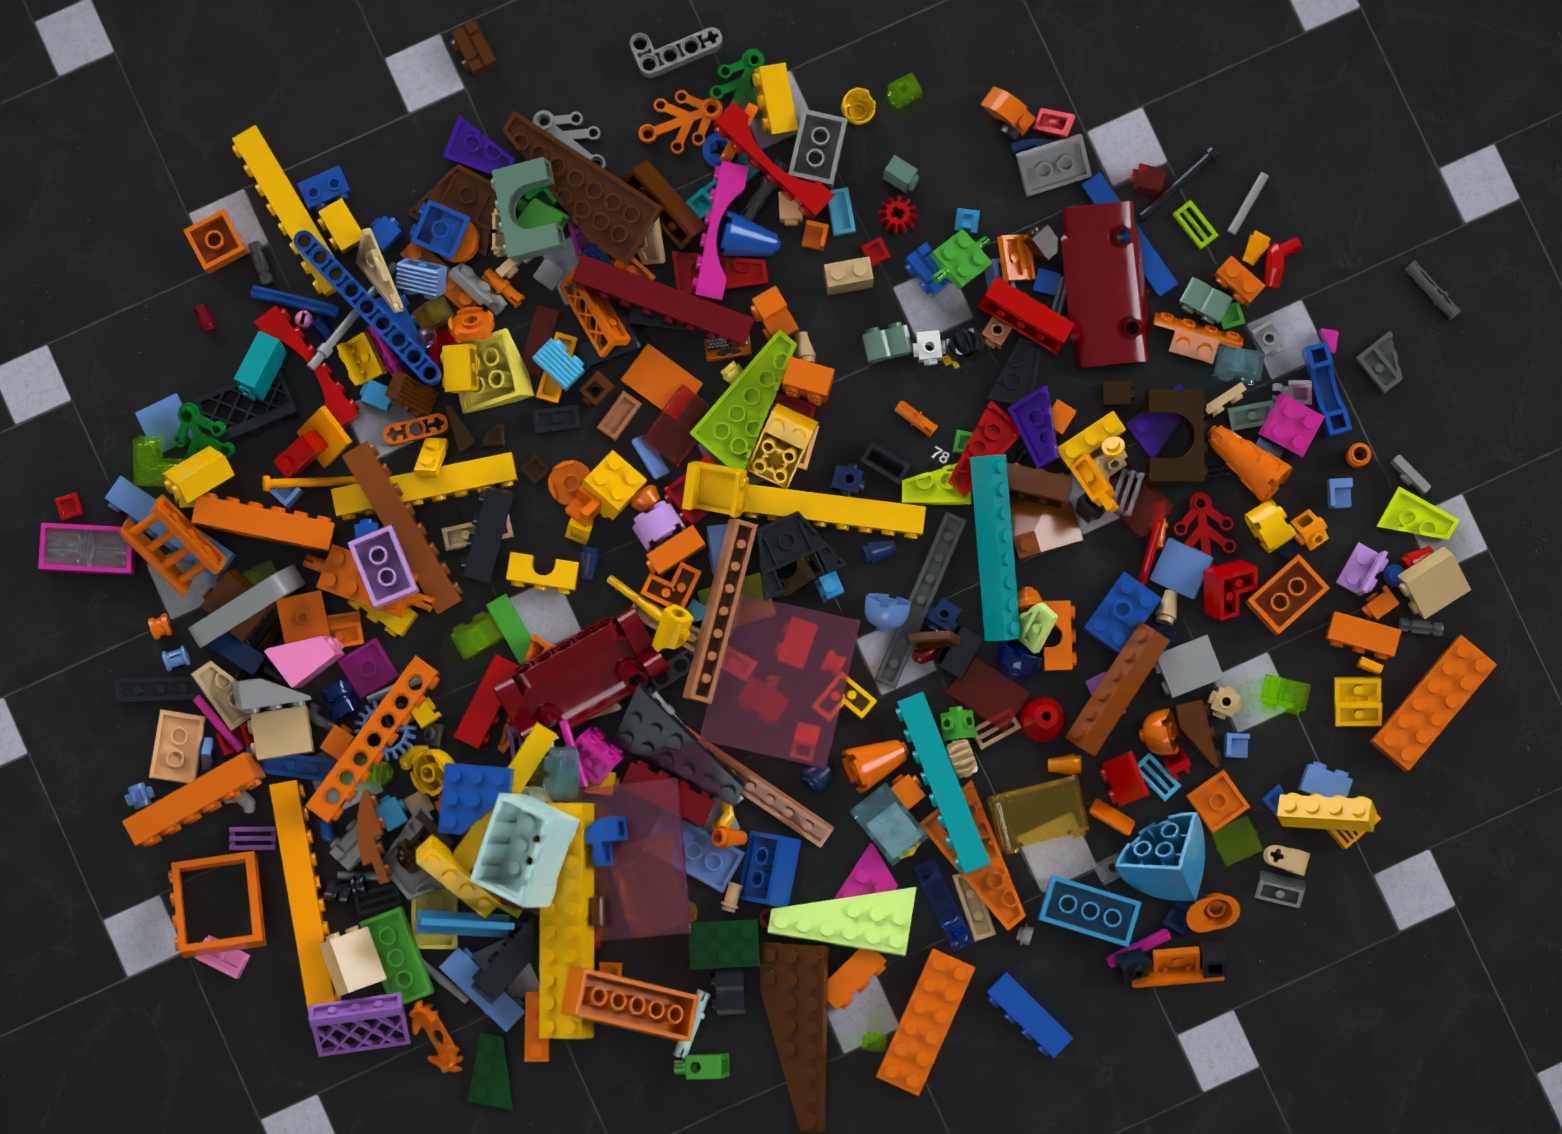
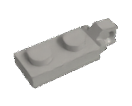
M464 263L457 265L449 272L448 276L480 306L485 304L495 315L501 313L508 304L501 295H496L490 285L482 281L471 267Z

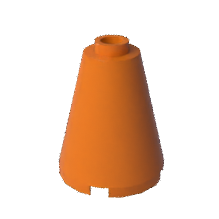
M891 740L846 749L842 751V755H846L842 762L851 783L856 781L859 787L855 789L862 793L907 760L906 755L909 753L904 742L900 743L899 740Z

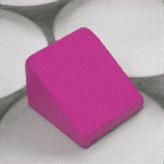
M1321 328L1319 330L1322 343L1328 342L1332 356L1336 353L1339 332Z

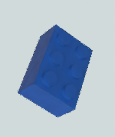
M1123 572L1082 630L1119 655L1140 621L1145 623L1162 598L1126 572ZM1127 599L1132 603L1134 613L1128 621L1119 622L1112 617L1110 610L1116 600Z

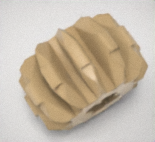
M965 738L957 739L947 744L946 751L956 777L966 778L977 772V763L968 740Z

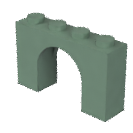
M541 157L492 170L493 178H491V185L497 196L495 207L497 212L500 213L501 222H499V229L505 239L503 244L505 256L514 262H519L567 249L562 226L555 222L532 229L521 228L515 214L517 203L526 192L555 184L551 162Z

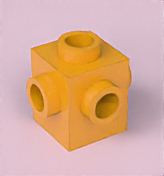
M1310 509L1290 521L1297 534L1294 536L1295 540L1300 546L1305 545L1310 551L1329 539L1325 530L1328 528L1326 523Z

